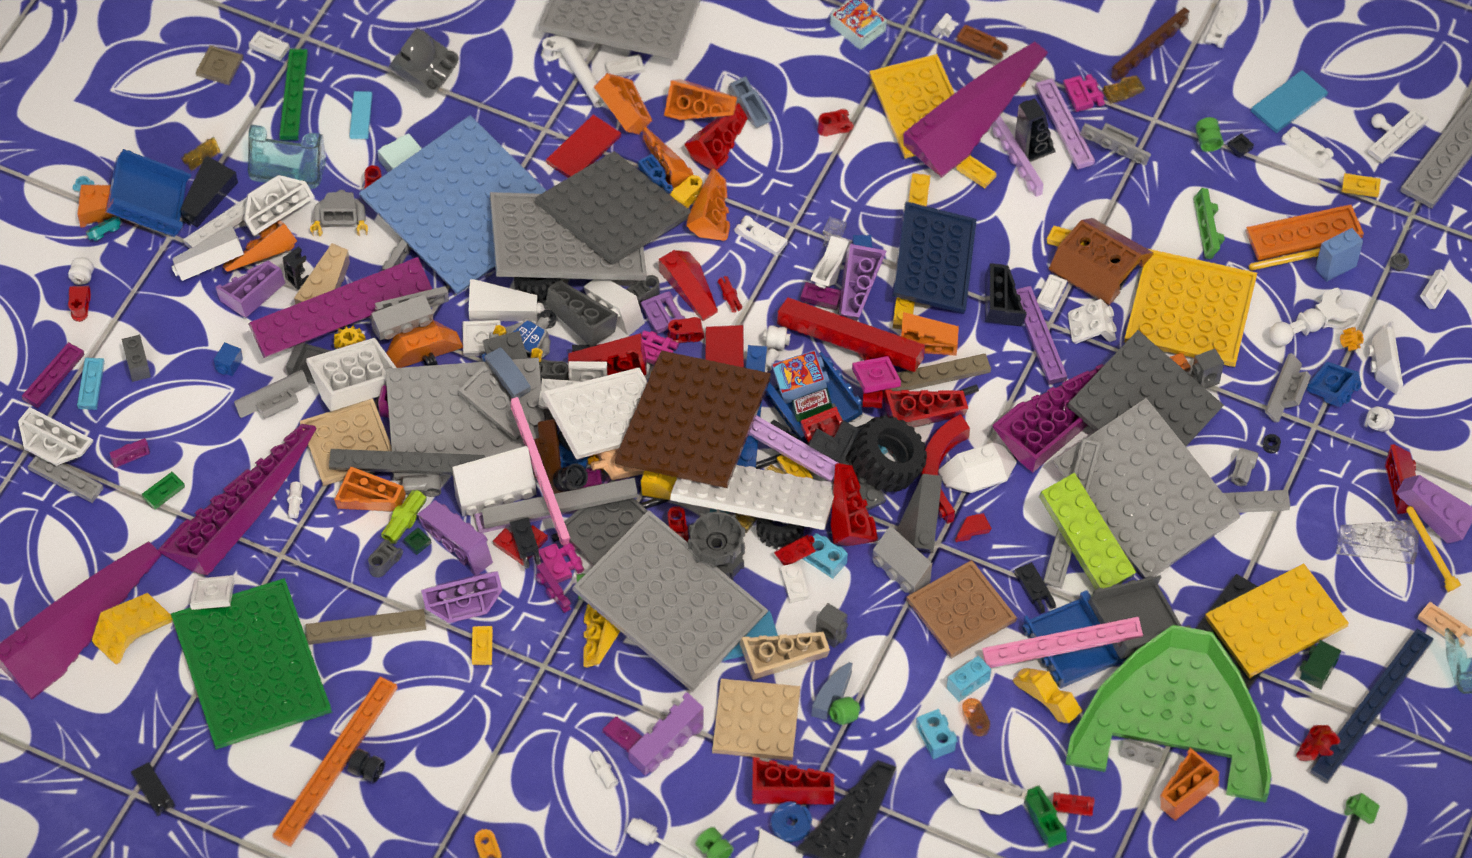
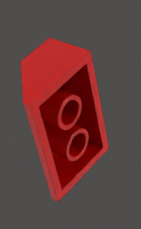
M1392 444L1389 448L1385 468L1397 514L1407 513L1406 509L1409 506L1396 493L1404 479L1416 476V462L1412 460L1410 452Z

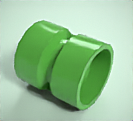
M1208 117L1199 120L1195 124L1200 148L1203 151L1213 152L1223 146L1224 141L1217 119Z
M715 827L705 830L695 842V845L703 854L707 853V858H729L734 850V847L726 839H722L723 835Z

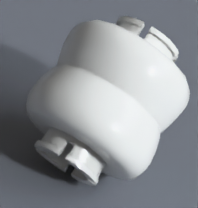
M86 257L75 258L71 263L68 276L77 285L87 284L91 280L94 265Z
M771 325L768 327V331L764 330L763 342H766L767 348L784 350L785 345L789 346L790 334H787V328H778Z
M1377 406L1369 410L1366 420L1370 428L1385 432L1392 428L1395 418L1392 411Z

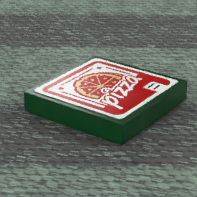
M828 387L792 400L797 422L833 408Z

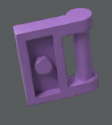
M665 292L640 302L643 312L657 334L667 331L671 320L686 319L675 305L671 292ZM663 302L666 303L669 307L671 313L674 316L673 319L669 317L667 311L665 310L662 304Z

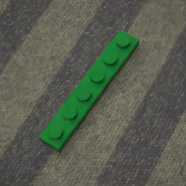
M289 49L280 140H299L308 49Z

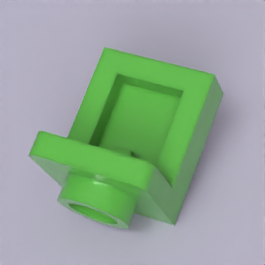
M1363 793L1347 799L1344 814L1347 816L1355 814L1368 824L1375 822L1380 805Z

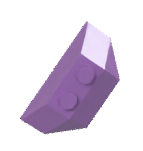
M498 571L437 584L422 589L421 593L426 610L444 621L452 623L487 614L502 592V586Z

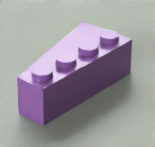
M850 244L846 251L838 315L858 321L887 250Z
M1421 475L1404 479L1396 493L1408 506H1412L1416 513L1447 544L1464 539L1472 524V506Z
M435 500L418 513L422 527L438 542L442 541L450 553L455 552L460 558L459 561L464 566L468 564L472 569V574H480L493 563L487 545V537L482 532H477L470 523H465L457 513L453 514L445 504L441 505Z
M688 692L682 696L684 700L678 707L674 704L669 709L670 713L665 720L659 719L655 723L651 734L647 732L628 751L629 761L645 776L649 772H654L663 760L671 758L677 748L685 746L691 736L697 735L702 731L704 727V707Z

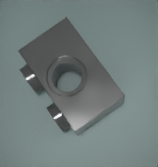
M135 335L121 339L132 382L150 378L151 375L141 336Z
M1216 349L1196 355L1192 365L1190 376L1205 389L1220 384L1224 362Z
M827 603L816 617V632H824L827 643L834 648L839 643L842 644L848 635L846 633L848 627L847 614Z

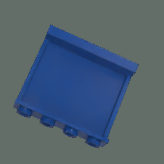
M123 149L116 157L106 212L175 237L182 229L183 222H180L181 207L186 182L191 177V174Z
M820 352L819 354L824 364V367L821 369L822 372H827L829 382L826 384L832 403L837 407L842 419L848 423L863 414L861 408L863 403L859 396H854L850 384L843 381L844 378L841 372L833 368L834 364L830 357H825ZM769 382L765 395L793 434L799 437L798 440L808 444L801 429L800 421L797 422L792 402L785 403L778 384L773 386Z
M1086 590L1080 593L1078 600L1033 619H1029L1027 615L1024 616L1022 629L1026 636L1029 635L1030 638L1100 625V622L1088 603L1091 595ZM1112 644L1041 658L1043 666L1048 667L1050 675L1060 689L1124 661V658L1120 659Z

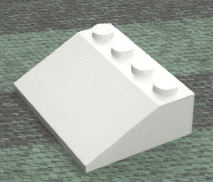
M375 338L306 359L321 398L330 411L380 396L382 386H387L385 369L396 368Z
M527 446L452 467L455 498L462 516L474 515L484 508L513 503L514 501L529 499L536 495V484Z

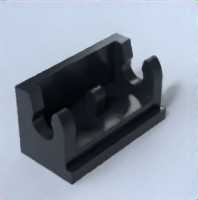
M299 246L283 257L286 280L297 290L300 289V286L309 277V275H306L304 278H301V274L305 271L303 263L306 261V256H301L302 249Z

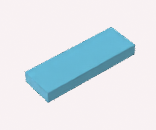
M354 91L350 139H369L372 92Z
M85 358L77 403L78 409L97 410L105 364L104 358Z

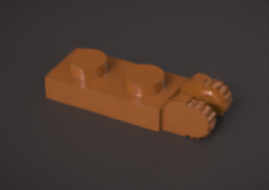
M966 24L957 36L958 42L998 60L1003 58L1002 52H1007L1009 47L996 37Z

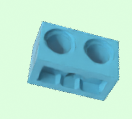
M815 533L813 536L815 542L812 546L815 549L819 548L821 550H816V552L802 559L834 579L847 564L848 553L844 548L831 543L827 537Z
M978 655L948 676V691L959 702L990 681L991 668Z
M939 709L921 715L916 720V728L933 759L955 751L957 742L956 734L954 731H950L948 720L945 715L941 714ZM929 724H936L937 726L932 727ZM944 740L946 741V743H940L938 741Z

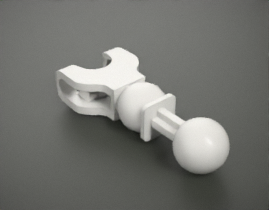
M1334 288L1323 294L1321 302L1316 305L1315 309H1307L1303 313H1299L1296 322L1291 324L1286 322L1275 323L1270 329L1269 336L1274 344L1284 346L1289 344L1294 334L1300 331L1307 336L1309 332L1318 331L1321 327L1323 329L1327 327L1345 329L1353 325L1358 320L1360 314L1355 308L1343 309L1337 306L1341 301L1343 293L1339 288Z

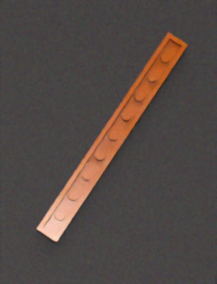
M382 677L378 678L273 833L274 839L290 847L293 845L398 689L397 684Z

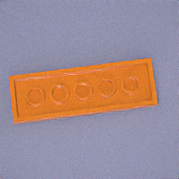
M1351 204L1246 227V234L1258 261L1321 247V243L1351 228L1355 230L1360 238H1363L1364 235Z

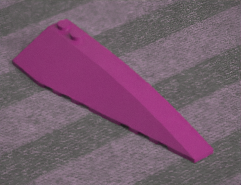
M1033 42L999 62L958 90L904 132V146L942 178L969 157L972 149L979 144L982 136L989 131L992 123L1003 113L1012 101V97L1019 92L1020 87L1029 79L1030 74L1033 70H1036L1048 52L1039 44Z
M1103 364L1096 366L1090 372L1086 371L1063 382L1059 387L1048 389L1046 393L1040 396L1037 394L1031 397V400L1017 404L993 424V429L1016 459L1031 472L1037 470L1088 426L1067 405L1104 366Z
M307 424L298 426L283 439V444L274 446L270 450L271 454L264 460L262 458L255 462L257 466L251 471L249 469L245 470L224 488L225 492L223 494L215 495L210 499L211 504L204 510L202 508L198 509L195 512L196 516L192 520L186 519L158 551L195 573L208 575L212 572L214 567L226 556L228 551L255 522L275 496L301 457L317 428Z
M148 541L63 595L0 643V668L33 700L67 672L69 665L72 662L74 663L79 657L78 654L84 647L90 644L100 613L124 602L132 588L139 584L141 577L147 574L161 557V553Z

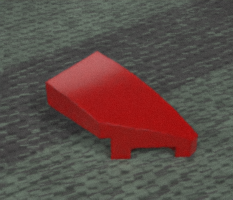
M984 513L966 517L955 541L970 540L973 535L989 533L992 528Z

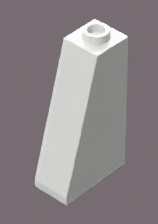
M233 226L220 231L172 258L174 262L172 269L175 276L179 275L183 281L243 255L244 252Z
M470 279V321H524L525 319L537 321V316L541 313V303H538L537 295Z

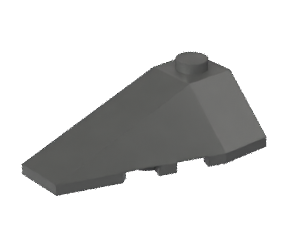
M922 475L897 528V532L919 552L934 553L942 476Z

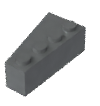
M561 280L548 287L546 306L590 347L615 332L618 317L616 312Z

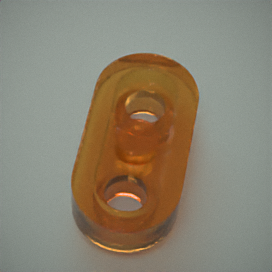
M975 698L965 700L962 705V714L971 732L976 736L986 735L990 730V720L981 702Z

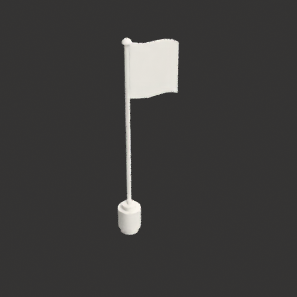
M633 818L627 828V833L630 834V837L647 846L657 841L687 858H696L658 838L657 827L640 818L638 820ZM759 828V841L753 858L803 857V854L796 852V847Z

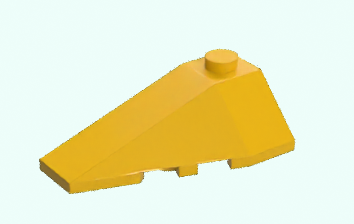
M587 604L584 616V623L587 624L584 637L587 639V644L584 646L583 666L586 668L601 663L620 633L619 629L589 604Z

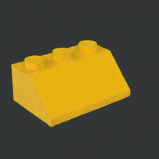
M644 471L641 479L642 495L670 500L677 477Z

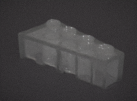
M1412 520L1340 525L1336 554L1414 564L1418 553L1419 533Z

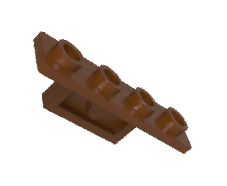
M555 419L538 422L539 438L534 439L553 493H562L556 489L553 483L555 471L561 468L557 423Z

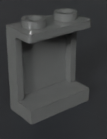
M307 342L295 346L286 365L287 375L289 376L303 370L307 382L315 384L306 359L330 352L331 350L308 345Z

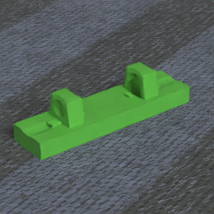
M1201 188L1193 199L1204 255L1206 259H1212L1220 250V246L1225 241L1224 234L1217 233L1214 216L1219 210L1218 204L1211 203L1207 188Z

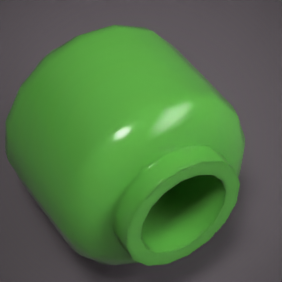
M850 696L835 700L829 709L830 717L839 725L854 722L859 717L860 705Z

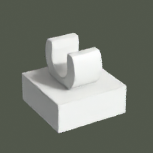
M946 13L931 33L937 37L942 32L945 37H948L955 29L952 24L948 23L952 17Z

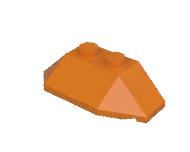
M433 320L427 326L413 328L408 333L396 334L386 354L396 368H403L423 361L422 356H429L431 352L436 357L461 349L463 344L456 331Z

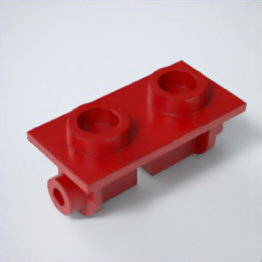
M812 535L803 536L778 549L774 554L783 565L793 564L816 552L812 546L815 539Z
M1058 792L1053 793L1052 805L1057 812L1093 816L1095 799L1091 796Z

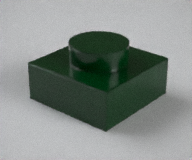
M419 528L403 539L404 543L416 555L431 544V539Z

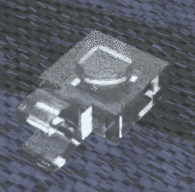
M829 217L823 229V235H825L823 246L828 247L832 235L842 237L847 227V222Z

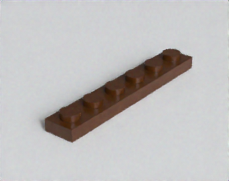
M1183 7L1112 66L1111 78L1118 81L1121 77H1125L1129 70L1137 67L1141 60L1149 57L1153 50L1161 47L1165 40L1173 37L1181 27H1185L1189 22V10Z

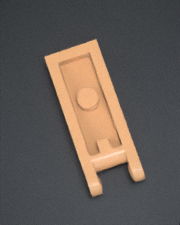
M1431 602L1427 604L1418 616L1420 621L1459 647L1465 645L1464 640L1460 638L1463 633L1472 636L1471 628Z

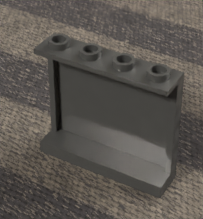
M1161 575L1148 576L1137 581L1131 580L1124 584H1114L1107 588H1098L1094 590L1088 601L1100 624L1139 617L1143 637L1112 643L1120 659L1130 657L1136 650L1170 626H1181L1158 586L1162 578Z

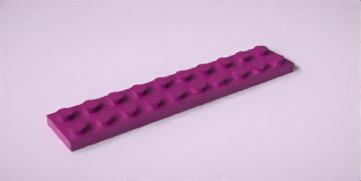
M416 257L249 322L248 325L263 358H266L371 317V313L375 312V303L431 290L432 287L419 258Z

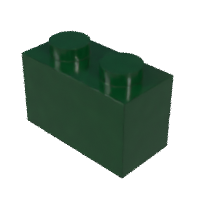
M1320 640L1317 646L1313 645L1308 653V656H1310L1308 661L1304 660L1299 669L1302 672L1300 680L1322 690L1336 666L1342 650Z

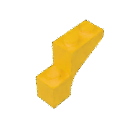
M1024 668L1013 679L1017 687L1042 702L1052 712L1057 722L1069 724L1082 712L1073 694L1059 690L1048 671Z

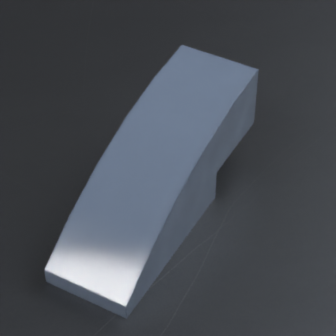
M746 76L729 84V92L737 97L736 103L741 105L748 120L755 128L772 122V118L756 89H752Z
M501 347L484 356L501 385L507 389L512 399L520 398L530 392V384Z
M848 662L842 666L823 685L812 705V717L827 721L829 709L833 701L844 697L852 674L853 663Z

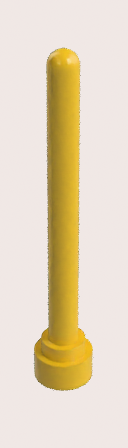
M1320 248L1251 263L1248 267L1253 271L1319 256Z
M1412 506L1407 507L1406 511L1445 579V589L1448 593L1461 586L1459 579H1456L1449 572L1415 509Z

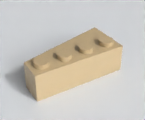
M331 243L294 297L295 304L341 287L350 264L347 249Z
M824 632L753 638L742 637L740 641L752 680L828 657L830 652Z

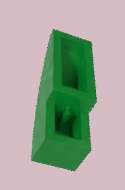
M1040 785L1028 789L1024 803L1047 847L1051 848L1067 842L1066 829L1058 819L1056 809Z

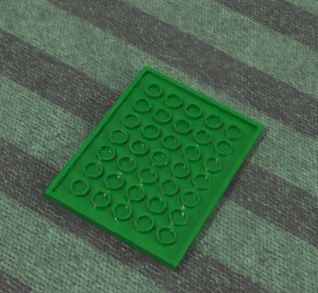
M285 578L232 594L230 606L192 610L190 607L171 613L216 749L332 713Z

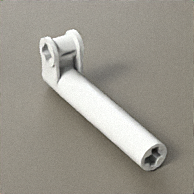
M561 35L544 39L542 42V47L544 48L541 53L542 58L546 61H554L565 57L593 105L597 108L605 105L604 100L594 88L597 81L573 39Z

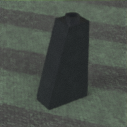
M206 156L181 207L183 221L188 225L192 224L198 228L238 184L236 172Z

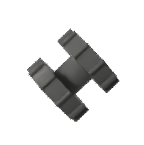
M718 509L717 512H710L704 515L700 513V517L694 524L689 525L690 540H688V549H692L694 555L698 558V562L703 561L714 565L715 568H719L733 580V577L738 574L740 569H744L743 555L745 554V543L743 542V537H745V527L741 526L735 514L731 516L720 512Z

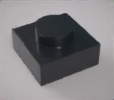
M1241 133L1230 140L1227 146L1240 158L1251 151L1254 144Z

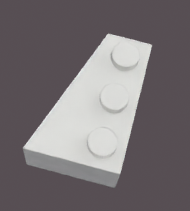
M593 279L584 286L588 297L618 314L616 326L628 336L645 324L636 295L609 279Z

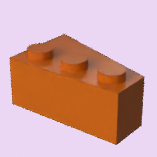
M607 73L594 86L595 90L627 132L639 135L643 131V127H647L653 121L632 80Z
M350 466L334 501L338 509L394 511L398 505H402L406 493L402 485Z
M1191 748L1187 752L1188 755L1184 761L1180 763L1176 774L1171 777L1160 795L1161 809L1174 821L1219 786V772Z

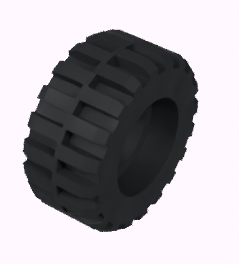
M888 416L872 418L859 431L850 448L851 461H854L853 467L855 470H858V475L861 479L864 478L867 484L874 485L876 489H884L887 492H897L909 487L923 471L927 459V451H924L926 446L921 441L922 437L920 434L914 431V427L908 426L907 422L904 420L899 421L897 417L893 416L890 418ZM878 445L892 451L898 462L888 459L881 452Z

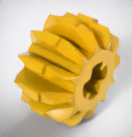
M354 325L351 328L345 326L344 330L338 329V334H334V347L338 349V347L343 348L365 341V335L360 328L355 329Z

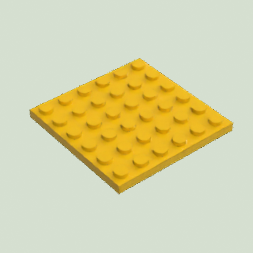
M1148 249L1154 255L1143 266L1124 342L1126 343L1139 330L1162 351L1174 354L1183 353L1184 356L1195 358L1196 355L1216 349L1224 365L1235 367L1257 273Z

